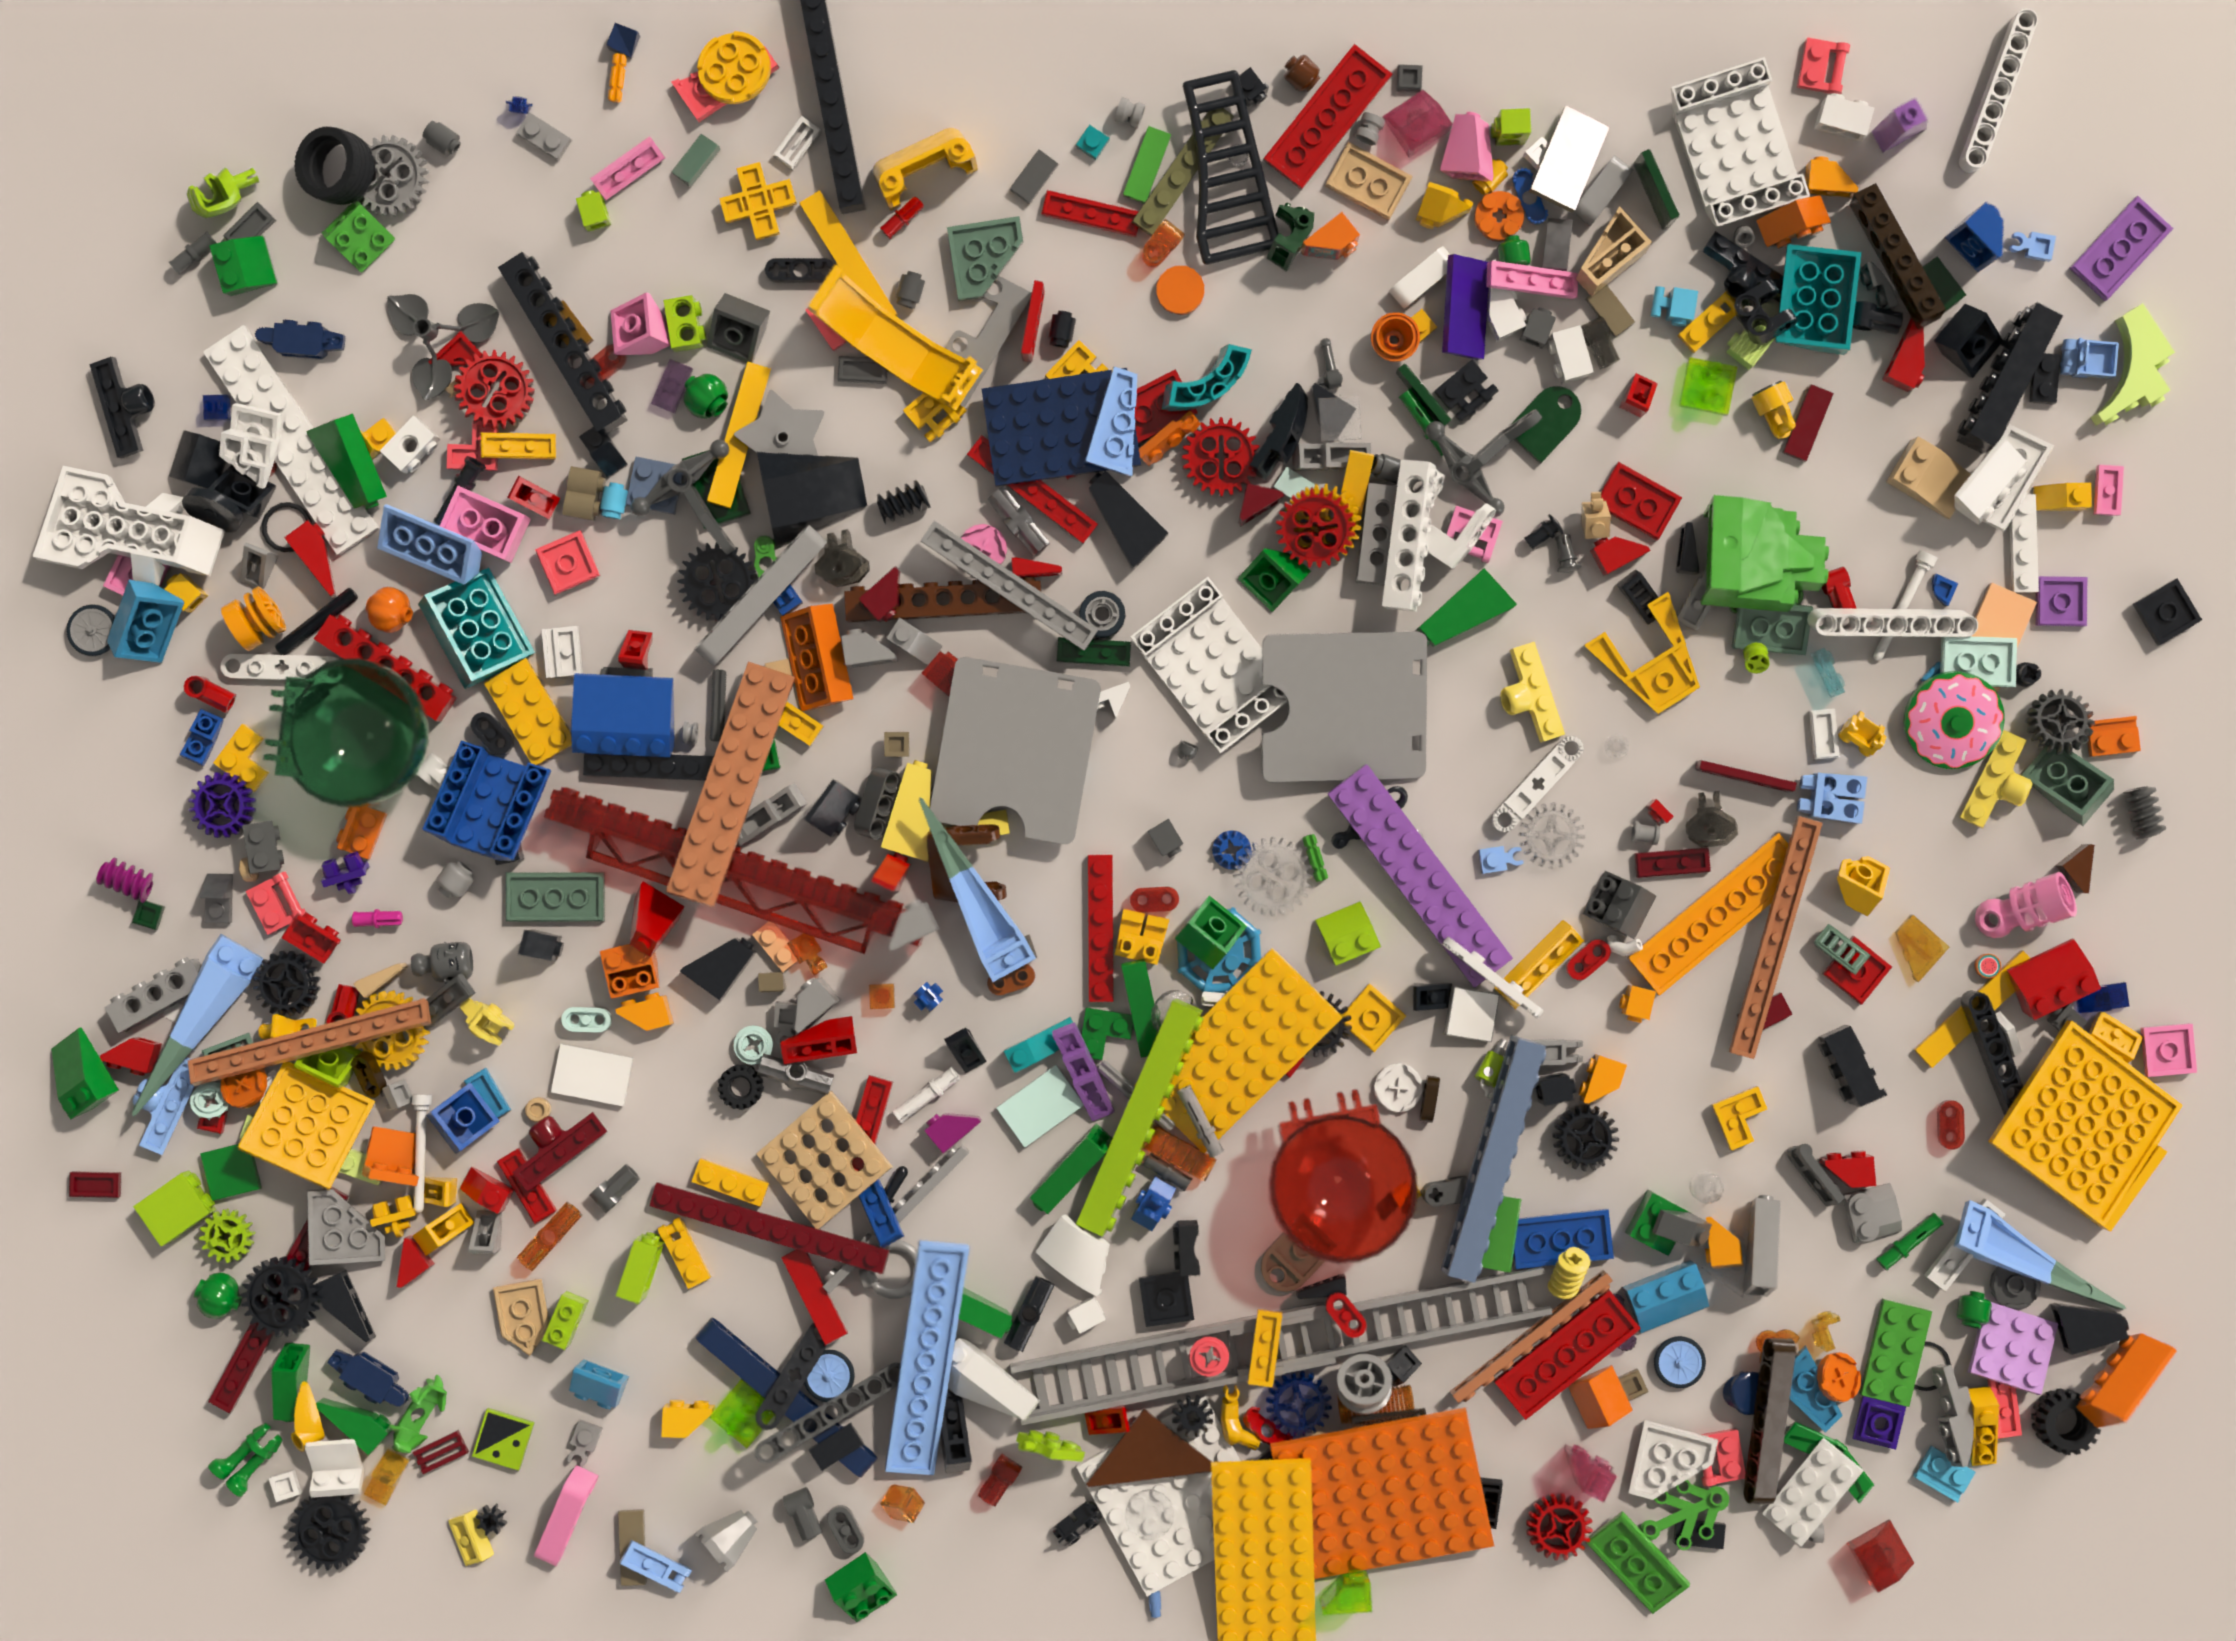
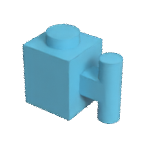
M1656 286L1651 316L1658 318L1661 316V309H1667L1665 321H1671L1672 325L1678 327H1685L1686 324H1690L1695 316L1698 291L1674 287L1670 291L1668 298L1664 297L1665 288Z

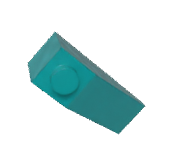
M1071 1017L1005 1049L1004 1053L1014 1073L1059 1051L1060 1049L1053 1038L1052 1031L1073 1023Z

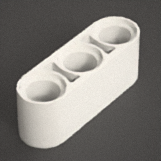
M1444 246L1435 251L1389 290L1404 310L1447 276L1448 255L1450 254Z

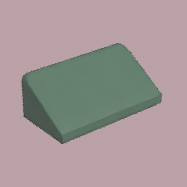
M700 134L671 172L689 187H692L721 150L719 145L703 134Z

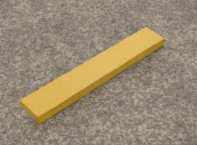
M819 190L801 201L802 209L837 265L844 269L843 273L883 308L897 316L895 309L821 191Z
M747 362L724 440L729 446V453L725 458L718 461L707 499L708 503L731 509L748 451V446L736 438L734 433L757 420L771 368Z
M2023 950L2004 965L1997 976L1990 978L1977 990V992L1984 993L1989 997L1994 1011L2015 992L2007 969L2030 959ZM1978 996L1972 1000L1973 1009L1979 1005ZM1962 1006L1913 1049L1930 1068H1933L1972 1032Z

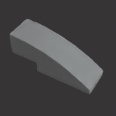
M1325 442L1323 444H1298L1292 454L1293 471L1346 470L1350 450L1371 454V443Z
M795 783L787 786L748 811L738 839L740 846L808 804Z

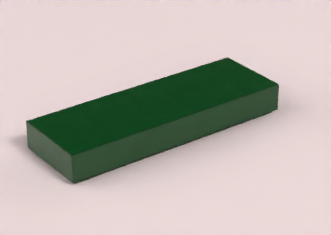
M1404 363L1400 366L1396 374L1409 389H1412L1435 421L1441 422L1444 427L1449 424L1451 418L1408 365Z
M1058 637L1057 662L1130 667L1131 642L1092 639L1086 650L1083 651L1064 637Z

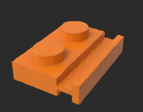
M2137 716L2095 720L2094 726L2090 727L2093 730V734L2087 736L2089 739V757L2141 751L2139 730L2136 724Z

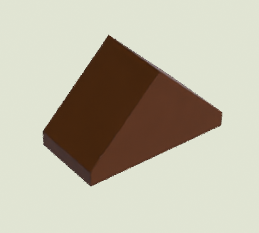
M2082 844L2055 865L2076 893L2089 894L2095 845Z

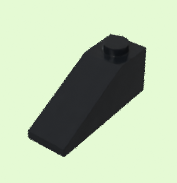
M347 1270L314 1284V1287H321V1290L315 1292V1295L322 1297V1300L317 1302L321 1303L325 1310L363 1341L368 1342L376 1337Z
M947 1392L941 1428V1445L945 1473L970 1470L972 1463L963 1399L953 1392Z

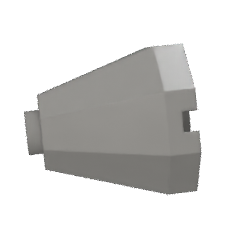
M740 1510L702 1527L695 1535L698 1538L703 1535L704 1538L701 1540L703 1545L719 1564L724 1562L727 1564L723 1569L728 1572L736 1564L756 1532L757 1528L754 1525L757 1523V1520L749 1511L744 1514Z

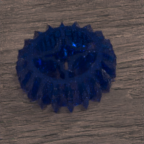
M1300 1370L1299 1377H1296L1295 1372H1290L1292 1378L1289 1379L1283 1374L1281 1375L1283 1383L1276 1379L1273 1381L1277 1390L1274 1388L1268 1389V1392L1274 1395V1397H1266V1402L1273 1404L1266 1407V1411L1268 1413L1275 1412L1269 1417L1270 1421L1278 1420L1275 1425L1276 1429H1280L1285 1425L1283 1432L1286 1435L1290 1432V1429H1293V1437L1298 1436V1430H1302L1303 1436L1307 1437L1306 1429L1309 1428L1315 1434L1317 1432L1315 1424L1321 1428L1324 1427V1423L1320 1418L1329 1419L1330 1417L1324 1410H1332V1405L1325 1403L1332 1399L1331 1395H1323L1328 1391L1327 1385L1319 1387L1322 1384L1320 1377L1313 1382L1314 1373L1312 1372L1309 1373L1307 1378H1305L1304 1370ZM1299 1385L1312 1388L1318 1396L1312 1397V1395L1302 1394ZM1292 1386L1291 1397L1283 1400V1403H1279L1282 1393ZM1297 1392L1301 1401L1305 1402V1405L1302 1404V1414H1300L1299 1409H1297L1296 1405H1292L1293 1402L1296 1403L1295 1399H1297ZM1319 1403L1316 1413L1306 1420V1411L1310 1407H1314V1404ZM1286 1410V1412L1296 1413L1299 1422L1286 1419L1280 1411Z

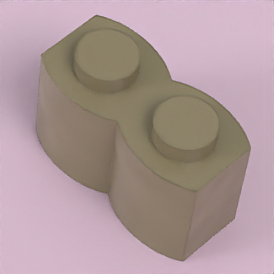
M571 466L562 515L595 521V517L601 513V502H598L599 494L603 492V488L606 485V478H603L602 472Z

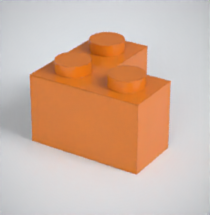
M1821 195L1795 200L1756 220L1766 247L1777 246L1778 249L1791 244L1790 239L1796 236L1797 239H1800L1807 235H1816L1824 231L1823 226L1831 223Z

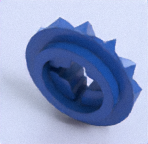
M1233 830L1223 832L1213 843V857L1223 868L1238 869L1248 862L1251 856V844L1248 838L1241 832ZM1229 839L1233 846H1242L1241 849L1236 851L1235 861L1231 854L1221 853L1228 849Z

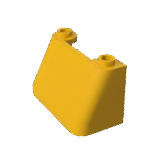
M955 128L944 129L875 163L873 175L890 211L901 206L900 195L903 191L907 190L903 178L946 158L951 169L960 167L967 175L978 170L975 154L959 130Z

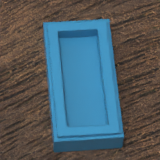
M487 1068L464 1080L466 1085L471 1082L497 1118L511 1110Z

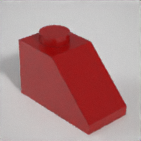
M1616 536L1611 539L1601 538L1595 541L1594 545L1596 547L1590 550L1603 576L1651 551L1646 545Z
M473 1166L460 1187L476 1203L497 1214L505 1210L514 1193V1189L511 1186Z

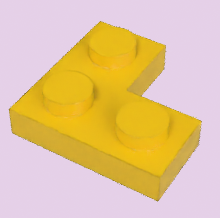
M241 724L213 764L224 772L230 773L231 777L238 775V782H247L245 787L251 788L255 792L269 774L267 770L250 759L264 738L247 725Z
M1758 1086L1711 1104L1731 1151L1754 1142L1745 1118L1768 1110Z

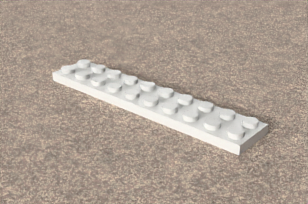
M242 325L203 351L236 403L282 414L279 442L274 460L315 523L325 533L324 536L335 553L340 556L379 530L380 528L368 510H365L364 505L354 509L306 432L313 429L312 425L248 328Z

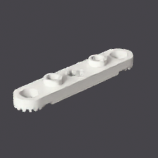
M229 654L221 661L222 673L233 679L336 681L342 678L345 669L342 660L333 656ZM233 659L238 660L240 663V669L236 673H231L228 669L229 662ZM282 661L289 665V669L284 670V674L277 670V665H281ZM335 662L338 670L336 674L329 676L325 671V667L328 663Z
M1575 736L1563 738L1494 812L1492 825L1497 831L1509 832L1514 829L1576 762L1584 749L1583 743L1579 738ZM1568 741H1572L1577 745V752L1574 755H1568L1564 750V746ZM1541 778L1543 780L1541 784L1543 789L1538 788L1534 790L1532 788L1534 785L1532 780ZM1501 813L1510 815L1511 823L1509 826L1502 827L1498 824L1497 820Z
M1448 936L1443 941L1442 945L1449 951L1452 950V953L1526 1011H1529L1535 1018L1539 1019L1544 1013L1539 1006L1522 994L1524 989L1514 981L1509 984L1483 964L1485 959L1475 951L1469 953Z

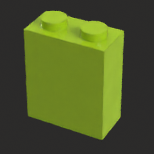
M189 1170L180 1173L133 1206L161 1247L171 1243L217 1211L214 1207L215 1202L212 1201L210 1194L205 1193L200 1187L201 1181L198 1176Z

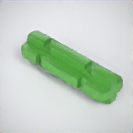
M1314 834L1304 836L1302 840L1304 846L1308 849L1306 852L1311 868L1314 869L1315 881L1320 882L1328 879L1327 871L1323 868L1324 862L1320 849L1316 845L1318 843Z

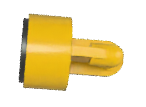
M1780 380L1752 394L1753 397L1751 399L1759 416H1765L1773 435L1778 439H1784L1790 435L1791 430L1795 428L1796 424L1788 406V403L1794 401L1785 381L1782 382Z

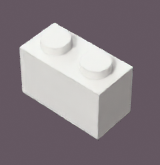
M1827 94L1821 102L1814 129L1861 142L1868 134L1875 108L1868 106L1869 104L1865 101L1855 100L1853 102L1846 100L1840 94Z
M1581 325L1554 332L1549 336V341H1547L1548 351L1550 355H1554L1556 364L1553 365L1556 378L1561 379L1562 384L1589 377L1594 373Z

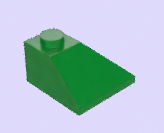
M1264 548L1237 579L1273 612L1307 577L1311 570L1303 563L1299 565L1297 557L1291 560L1290 553Z

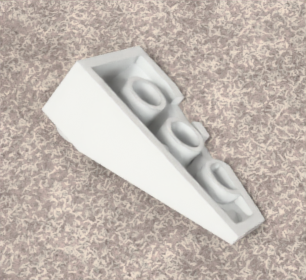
M961 1338L955 1341L948 1388L960 1397L1026 1421L1040 1400L973 1343Z

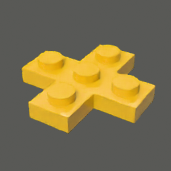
M760 162L736 168L743 192L719 198L726 223L750 218L757 241L779 235L780 231L774 211L797 205L791 180L787 179L767 185Z

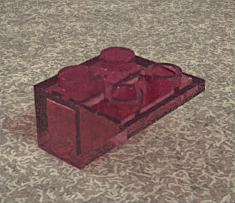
M1566 1444L1564 1451L1574 1482L1582 1492L1604 1503L1617 1478V1475L1612 1470L1613 1466L1609 1464V1461L1598 1455L1592 1458L1586 1449L1576 1444L1573 1447Z

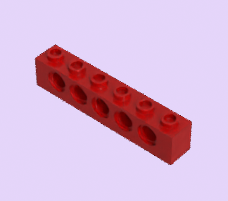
M341 614L338 617L329 615L314 637V640L435 721L441 722L457 699L456 696L451 694L454 691L452 688L442 682L439 685L432 681L433 676L423 669H420L418 672L411 667L413 662L402 655L397 658L391 654L393 650L391 647L381 641L379 644L371 640L372 635L362 628H359L357 631L350 626L352 621ZM349 633L351 635V642L344 646L342 637L344 634ZM369 646L372 654L368 659H364L362 651L365 647ZM386 660H390L392 663V669L388 673H385L382 669V665ZM409 673L412 676V683L405 687L402 679ZM427 687H430L433 691V695L429 700L423 698V691Z

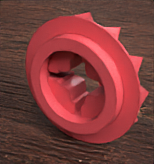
M1205 1336L1197 1340L1190 1349V1363L1193 1369L1203 1376H1216L1223 1372L1228 1365V1349L1224 1342L1216 1337ZM1212 1346L1213 1355L1219 1358V1360L1211 1359L1208 1365L1205 1366V1357L1200 1353H1208Z

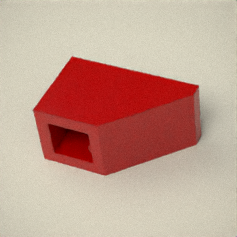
M141 1037L130 1038L100 1055V1059L107 1062L106 1066L114 1069L126 1067L130 1069L132 1074L145 1076V1073L153 1071L162 1043Z
M1851 1151V1156H1842L1841 1153H1827V1158H1819L1820 1164L1846 1186L1851 1188L1876 1186L1874 1156L1866 1154V1151Z

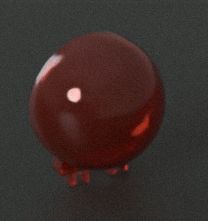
M1357 1089L1351 1091L1354 1109L1347 1110L1345 1096L1342 1092H1338L1336 1097L1339 1111L1313 1116L1310 1099H1303V1109L1306 1118L1298 1119L1295 1102H1288L1291 1121L1281 1122L1277 1125L1281 1145L1271 1164L1268 1179L1269 1204L1275 1222L1290 1242L1302 1252L1318 1260L1337 1264L1357 1263L1378 1256L1396 1243L1406 1231L1415 1212L1418 1186L1417 1175L1410 1154L1400 1139L1380 1122L1377 1104L1362 1107Z

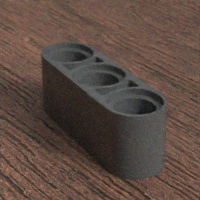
M876 767L871 771L854 822V830L857 834L874 840H879L884 836L901 784L899 773L882 767Z

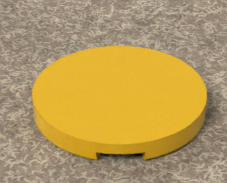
M734 31L718 38L714 37L705 45L698 58V76L704 90L713 99L725 104H740L755 98L765 88L771 73V62L765 47L757 38L745 32Z

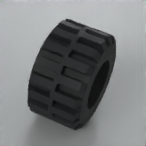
M2058 1388L2056 1392L2052 1390L2046 1392L2047 1397L2041 1396L2039 1398L2041 1403L2039 1405L2035 1404L2033 1407L2036 1410V1414L2031 1413V1419L2035 1421L2031 1425L2033 1430L2037 1432L2035 1435L2043 1444L2058 1453L2062 1452L2065 1455H2071L2072 1452L2078 1455L2081 1454L2080 1449L2087 1451L2090 1449V1443H2096L2097 1439L2094 1437L2096 1434L2100 1435L2101 1430L2096 1428L2076 1408L2081 1401V1394L2070 1389ZM2066 1409H2074L2077 1416L2075 1427L2066 1434H2058L2055 1426L2058 1415Z

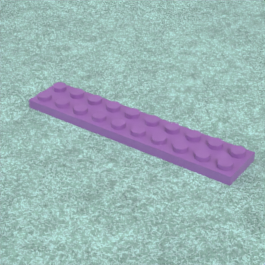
M1367 764L1363 765L1327 793L1472 987H1477L1486 979L1454 955L1452 950L1449 951L1442 945L1447 936L1469 953L1475 951L1485 959L1483 964L1494 972L1513 959Z

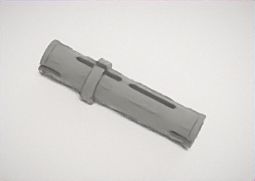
M1188 1085L1178 1090L1177 1094L1198 1132L1196 1134L1198 1139L1202 1140L1209 1153V1157H1215L1224 1152V1149L1214 1133L1216 1131L1215 1127L1210 1125L1191 1088L1192 1086Z

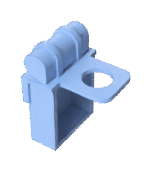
M2082 338L2063 339L2060 374L2072 375L2071 377L2076 378L2095 377L2112 379L2116 377L2119 342L2085 340Z

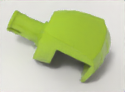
M224 168L216 176L211 173L207 174L203 179L211 189L213 198L210 200L206 199L197 186L188 187L186 195L191 210L203 218L215 217L232 210L241 202L240 190L259 183L258 176L247 179V177L256 174L255 170L250 168L247 171L232 176L228 169Z

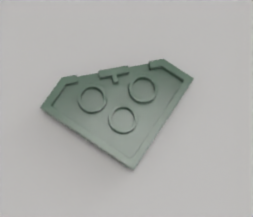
M1019 216L947 227L958 301L983 298L1023 243Z

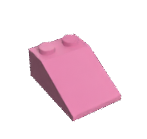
M457 486L440 527L472 539L480 550L512 563L531 518Z

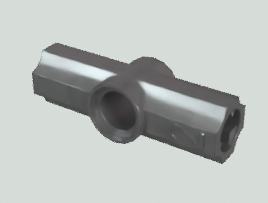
M1004 486L996 490L988 498L989 503L1003 518L1002 521L1015 537L1021 540L1033 557L1050 544L1048 539L1034 524L1033 518L1022 505L1019 506Z
M763 1054L757 1072L759 1076L785 1083L790 1089L802 1088L822 1095H828L834 1074L807 1067L804 1062L784 1064L783 1059L768 1054ZM793 1071L801 1074V1077L794 1078L790 1073Z

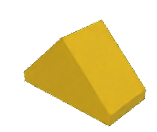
M425 1177L424 1203L449 1207L456 1203L457 1178Z

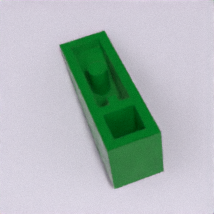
M322 1398L316 1403L317 1409L348 1438L354 1439L356 1445L367 1455L375 1451L393 1431L390 1429L391 1422L382 1414L378 1415L376 1412Z

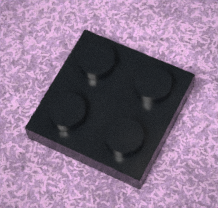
M2178 578L2173 579L2133 603L2134 608L2157 646L2202 621Z
M1180 1271L1139 1277L1146 1327L1194 1320L1188 1276H1180Z

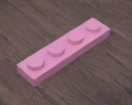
M1490 261L1487 263L1486 287L1574 299L1578 296V281L1576 280L1578 273Z

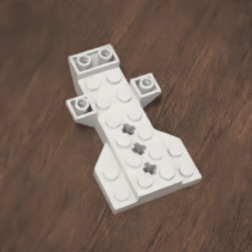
M63 466L33 557L40 561L83 569L108 553L131 558L133 580L154 583L159 586L165 569L162 564L210 577L225 531L191 516L182 515L184 508L182 505L183 497L162 493L146 507L125 503L110 476Z

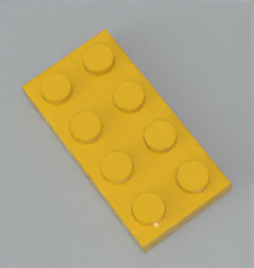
M527 658L484 682L532 764L540 765L572 746L571 731Z

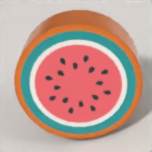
M1982 954L1975 960L1974 968L1979 976L1994 978L2001 970V962L1993 954Z

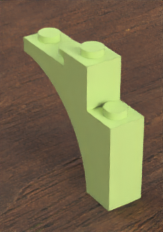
M2143 303L2115 320L2123 342V370L2112 397L2096 414L2090 417L2095 425L2102 422L2108 425L2119 418L2118 412L2123 409L2128 412L2139 404L2141 407L2148 404L2154 407L2165 400L2164 394L2171 391L2157 369L2170 362L2168 357L2175 352Z

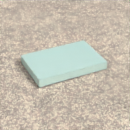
M1941 637L1940 673L1963 671L1980 677L1992 687H2016L2017 638Z
M1055 1065L999 1105L997 1110L1022 1145L1027 1147L1084 1105L1058 1066Z

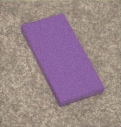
M2136 196L2069 269L2106 301L2174 228L2139 196Z

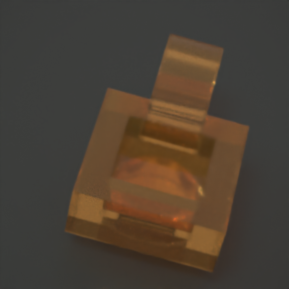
M810 930L787 943L799 964L806 961L813 975L827 968L826 962L817 955L822 949Z

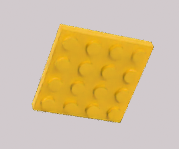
M289 1061L284 1062L244 1134L238 1149L330 1191L375 1101L346 1087L337 1088L295 1068L294 1064Z

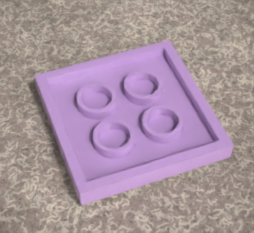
M1991 1302L1992 1308L1989 1323L1982 1325L1981 1329H1978L1968 1373L2029 1393L2042 1395L2058 1323Z

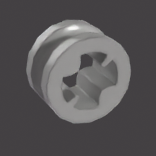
M684 722L683 743L691 741L692 744H696L698 739V723L694 722L690 725L689 722Z

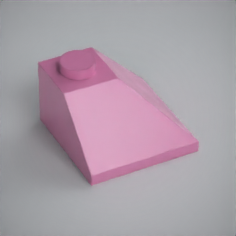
M646 292L610 310L614 354H654L671 345L667 320L649 293Z

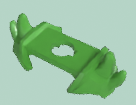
M435 1375L434 1380L426 1379L427 1385L423 1388L418 1387L409 1394L412 1402L397 1426L390 1425V1429L394 1431V1445L392 1446L394 1451L411 1453L416 1446L427 1439L428 1436L419 1433L435 1405L438 1404L440 1412L445 1410L447 1392L443 1388V1381L439 1375ZM417 1408H422V1416L411 1421V1413Z

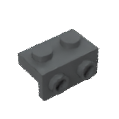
M272 821L242 825L250 874L280 870V865L284 864L282 850H277L276 840H280L278 825L273 826Z

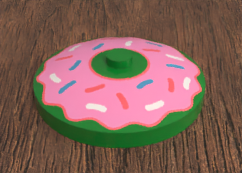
M1963 671L1943 672L1924 681L1909 698L1904 712V731L1912 749L1926 762L1945 769L1969 767L1987 757L1998 744L2005 723L2003 704L1994 688L1980 677Z

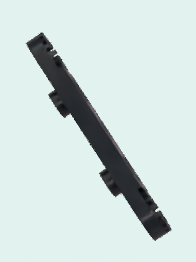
M814 1322L810 1325L756 1413V1423L763 1430H772L778 1426L827 1347L823 1339L815 1337L814 1329L816 1326ZM796 1368L799 1369L798 1375L801 1376L800 1380L795 1379L791 1381L789 1379L791 1375L788 1371H793ZM766 1410L772 1411L775 1416L774 1422L770 1425L764 1424L761 1420V1415Z

